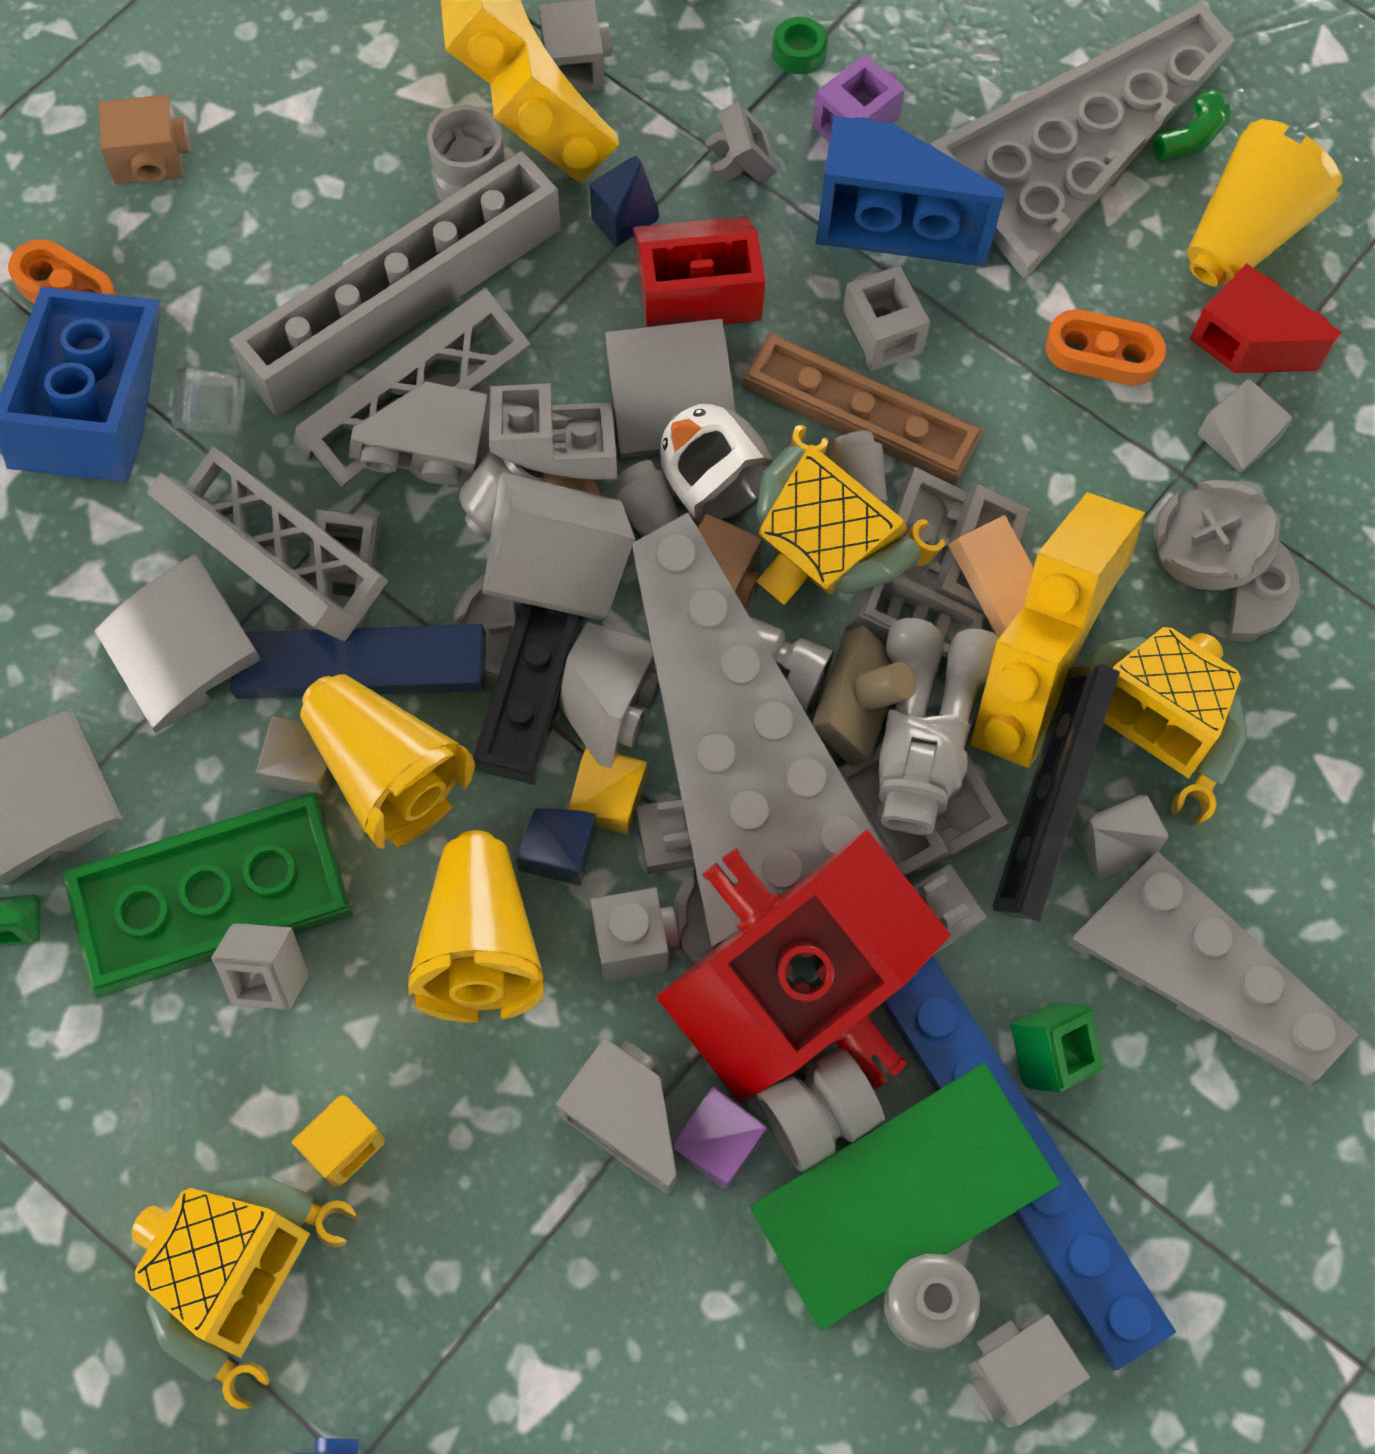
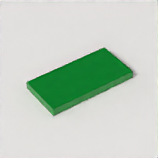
M315 792L62 871L91 993L97 998L213 961L212 955L229 927L233 924L292 927L295 935L353 916L322 808Z
M984 1062L750 1205L749 1208L819 1330L823 1331L886 1292L893 1274L909 1259L925 1253L947 1255L1058 1187L1061 1183Z

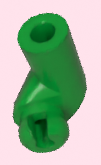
M1211 90L1198 96L1197 100L1193 103V110L1198 117L1188 126L1154 136L1152 143L1153 151L1159 162H1166L1199 153L1207 148L1228 124L1230 119V105L1224 104V97L1221 92Z

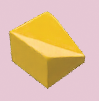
M585 747L568 810L595 813L597 826L628 835L636 814V806L639 805L648 778L647 762L618 753L612 767L608 768L599 765L587 747Z
M341 1095L298 1134L291 1143L334 1188L337 1186L340 1188L385 1144L384 1141L386 1139L348 1097Z

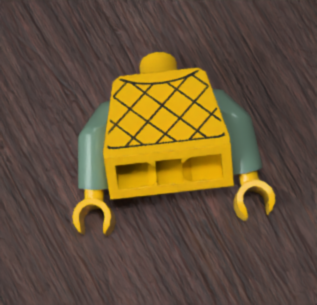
M804 425L796 426L790 445L762 473L756 517L761 525L758 534L779 555L756 582L782 605H785L807 578L828 595H832L837 590L852 594L890 582L915 565L925 566L930 564L945 546V541L942 539L936 545H928L920 539L919 536L927 528L929 522L925 519L918 520L907 535L901 537L907 531L905 521L824 455L828 439L824 437L822 442L816 446L812 444L810 446L805 445L803 440L807 427Z
M1163 627L1149 639L1136 636L1104 643L1084 665L1101 663L1120 671L1104 723L1189 779L1194 771L1199 773L1194 784L1182 789L1172 798L1170 812L1174 816L1182 808L1186 796L1194 797L1201 804V813L1193 826L1201 824L1209 819L1216 810V797L1212 792L1216 783L1224 784L1247 741L1243 706L1238 698L1235 697L1241 679L1238 671L1221 660L1223 648L1220 642L1213 636L1204 633L1195 634L1188 639L1173 628Z
M263 1175L219 1182L209 1193L188 1188L180 1193L170 1212L154 1205L144 1209L136 1218L131 1232L132 1241L147 1250L135 1270V1281L150 1294L146 1310L160 1347L207 1382L214 1377L222 1382L224 1399L230 1406L236 1409H248L253 1406L248 1399L239 1396L235 1391L234 1381L238 1374L242 1372L250 1373L266 1386L269 1384L270 1379L264 1367L256 1362H244L236 1365L227 1358L229 1353L239 1358L242 1357L311 1233L302 1229V1224L306 1223L314 1226L316 1236L321 1243L327 1247L337 1248L344 1246L347 1240L340 1236L330 1235L325 1231L322 1224L325 1217L332 1213H340L349 1219L356 1220V1213L353 1208L344 1201L335 1200L319 1206L312 1203L313 1195Z

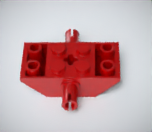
M867 829L853 838L783 895H780L779 892L772 895L742 858L741 852L737 847L722 857V861L736 877L737 883H733L717 862L707 869L702 876L712 884L739 918L740 922L736 925L739 930L680 975L655 997L739 1103L794 1073L828 1045L836 1042L840 1047L847 1050L857 1062L873 1090L881 1087L888 1080L871 1057L876 1055L893 1077L904 1068L906 1061L902 1056H899L869 1018V1015L876 1007L902 988L944 944L951 934ZM797 954H801L805 958H809L814 954L821 958L815 964L818 978L811 983H808L803 977H798L791 981L787 978V975L793 970L790 960Z

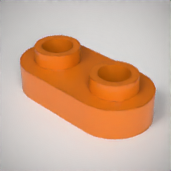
M38 239L26 242L19 246L9 259V274L17 290L23 297L34 304L41 287L117 295L110 278L104 272L53 241ZM50 274L48 279L37 281L41 276Z
M1072 309L1060 313L1052 321L1045 340V351L1049 360L1064 371L1137 386L1150 382L1158 374L1166 356V344L1160 333L1149 325L1090 311ZM1066 344H1076L1082 350L1079 351L1068 347ZM1123 357H1134L1139 363L1126 361Z

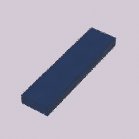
M483 624L355 628L346 641H342L320 630L245 632L261 660L232 676L230 691L236 699L303 697L309 686L316 680L324 676L334 677L341 674L348 675L377 694L484 691L486 631Z

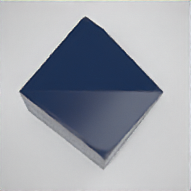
M637 156L629 158L590 183L591 219L615 247L633 237V227L649 226L659 219L656 200L643 164Z
M535 808L515 858L518 871L581 886L597 829L596 814L581 810Z

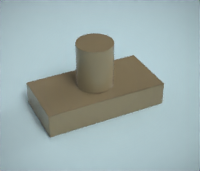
M865 625L846 631L812 722L819 737L850 766L870 761L889 705L908 700L915 694L916 680L912 670L904 662L892 663L887 655L886 646Z

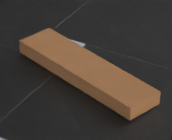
M771 332L743 377L744 389L839 433L847 434L862 430L871 431L875 442L882 444L883 453L913 467H917L956 486L983 432L982 428Z

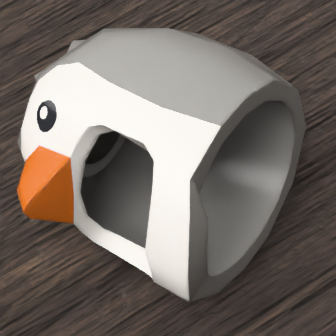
M701 403L688 407L672 417L661 439V465L666 479L685 508L699 523L702 522L706 513L725 522L735 519L758 503L762 473L774 460L762 438L749 422L733 410L713 404Z

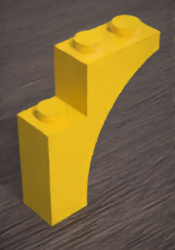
M441 0L445 50L490 84L494 118L582 185L618 147V136L577 92L550 57L534 31L521 0Z
M1086 492L1040 549L1035 561L1024 607L996 642L970 743L971 746L1029 769L1040 750L1046 730L1060 698L1068 670L1073 667L1088 633L1108 596L1130 565L1145 512Z

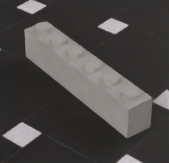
M523 150L519 151L230 338L229 340L243 378L278 418L559 232L561 225L558 188Z

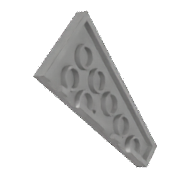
M1201 1L931 142L930 145L1005 188L1004 200L993 241L1025 281L1151 142L1154 136L1160 132L1228 57L1236 39Z
M686 513L633 542L632 551L710 946L713 948L739 930L736 925L740 920L712 884L705 880L702 874L717 862L733 883H737L736 877L722 861V857L737 847L741 852L742 858L772 895L778 892L780 895H783L865 829L871 833L883 850L885 848L690 514Z

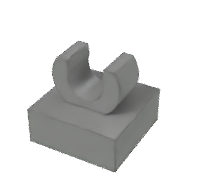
M739 101L721 110L719 115L724 131L713 133L705 143L707 148L717 157L727 151L728 154L723 160L712 165L713 171L724 181H728L738 177L745 170L758 183L778 173L764 126Z
M682 798L636 806V817L647 874L695 866Z
M948 864L913 886L951 934L935 953L983 925L987 918L951 864Z

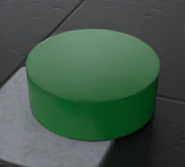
M793 17L783 21L777 26L773 35L772 55L774 61L780 68L793 74H808L816 71L823 65L826 59L828 47L827 32L820 23L810 18Z

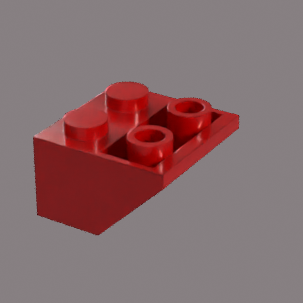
M747 216L633 227L645 327L723 319V325L762 321L765 275L758 232Z

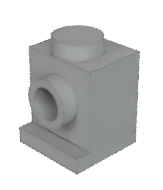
M901 265L881 272L878 270L865 272L853 282L846 284L842 310L866 355L865 363L870 372L923 353L930 320Z

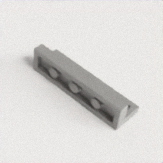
M485 287L297 425L294 443L308 460L316 456L340 487L343 488L367 469L360 465V460L358 459L344 467L328 445L364 421L363 419L367 416L369 418L374 415L379 407L397 394L405 395L423 384L424 374L441 361L460 362L458 383L453 387L472 391L526 351L531 343ZM492 323L509 343L507 347L495 356L469 352L470 340ZM468 363L481 365L467 376Z
M214 446L211 447L185 485L160 473L147 491L149 496L311 626L342 641L347 640L389 581L231 457ZM223 469L231 475L232 500L211 504L203 496ZM247 488L250 491H252L254 495L247 496ZM270 505L272 507L273 532L254 537L251 536L248 510ZM233 514L234 521L226 515ZM288 520L297 527L288 528ZM311 537L314 540L315 565L294 570L291 567L289 542ZM274 546L275 554L266 547ZM330 553L339 560L330 562ZM353 570L364 580L344 608H342L333 601L331 575ZM316 578L317 587L308 580Z

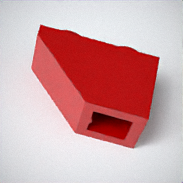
M1246 263L1203 308L1189 339L1235 374L1317 371L1324 364L1342 332L1331 325L1321 313L1309 309L1283 290L1273 278L1261 274Z

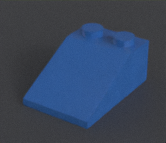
M833 115L816 244L986 267L1004 200L1005 188L893 123L873 121L865 117L849 118Z
M48 287L40 288L0 394V449L7 469L119 482L129 481L143 436L161 314L160 300Z

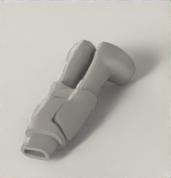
M904 618L890 626L886 641L887 655L892 663L904 662L910 667L915 676L916 691L912 698L898 702L896 709L889 710L887 715L886 733L879 759V799L885 804L881 823L888 829L917 835L932 834L937 815L947 811L949 798L956 790L962 787V780L968 769L967 753L964 751L970 731L968 721L974 700L979 690L986 685L996 642L999 639L993 632L983 629H965L954 636L948 652L945 686L939 715L925 717L933 684L939 672L943 656L944 640L942 634L931 622L919 618Z

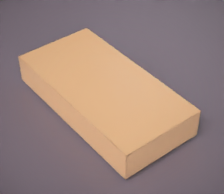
M1006 515L948 544L998 637L1003 634L1024 607L1034 569Z

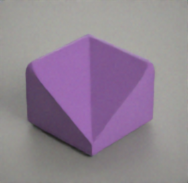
M712 1087L676 1139L672 1150L726 1191L765 1137L768 1127L719 1090Z

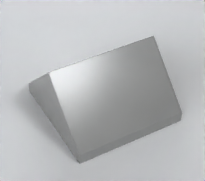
M502 472L498 482L482 594L604 621L608 617L632 549V543L635 540L622 501Z

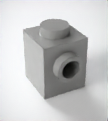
M566 0L559 3L539 5L542 44L564 76L578 93L605 90L603 57L612 56V44L608 21L598 22L595 0Z
M657 888L590 899L592 922L603 983L668 972V948L679 946V939L673 907L660 908Z
M1049 1314L1036 1319L1020 1331L1012 1319L976 1342L983 1355L968 1364L969 1369L976 1378L968 1383L974 1399L991 1422L1001 1418L1006 1428L1020 1426L1090 1379Z

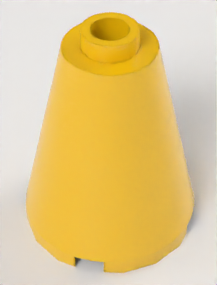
M1260 119L1251 122L1235 145L1186 251L1187 257L1191 262L1189 269L1198 280L1212 287H1216L1218 284L1226 285L1246 263L1254 268L1335 202L1341 193L1337 192V189L1343 183L1342 174L1334 160L1317 142L1306 136L1299 144L1284 135L1290 126L1279 121Z
M348 675L324 676L311 684L304 693L300 718L365 834L377 848L385 849L386 840H390L398 848L425 834L453 808V805L446 797L458 783L466 790L470 784L476 765L472 754L464 746Z
M479 830L466 831L459 834L456 839L448 842L442 850L408 977L409 996L414 994V1006L420 1012L442 1020L475 1023L479 1022V1010L500 1009V1020L513 1018L533 1009L543 999L544 974L507 846L488 832Z

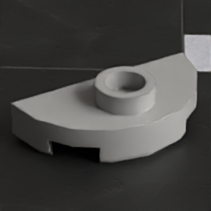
M1279 542L1278 554L1264 573L1245 585L1233 587L1226 642H1252L1257 640L1260 635L1274 631L1293 611L1300 592L1299 572L1291 554L1282 543Z

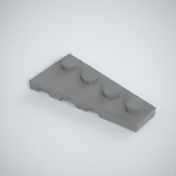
M1158 851L1066 944L1086 957L1088 954H1091L1117 969L1115 974L1139 988L1144 985L1177 1004L1175 1007L1177 1010L1199 1022L1203 1019L1229 1034L1232 1042L1308 1086L1316 1082L1359 1035Z

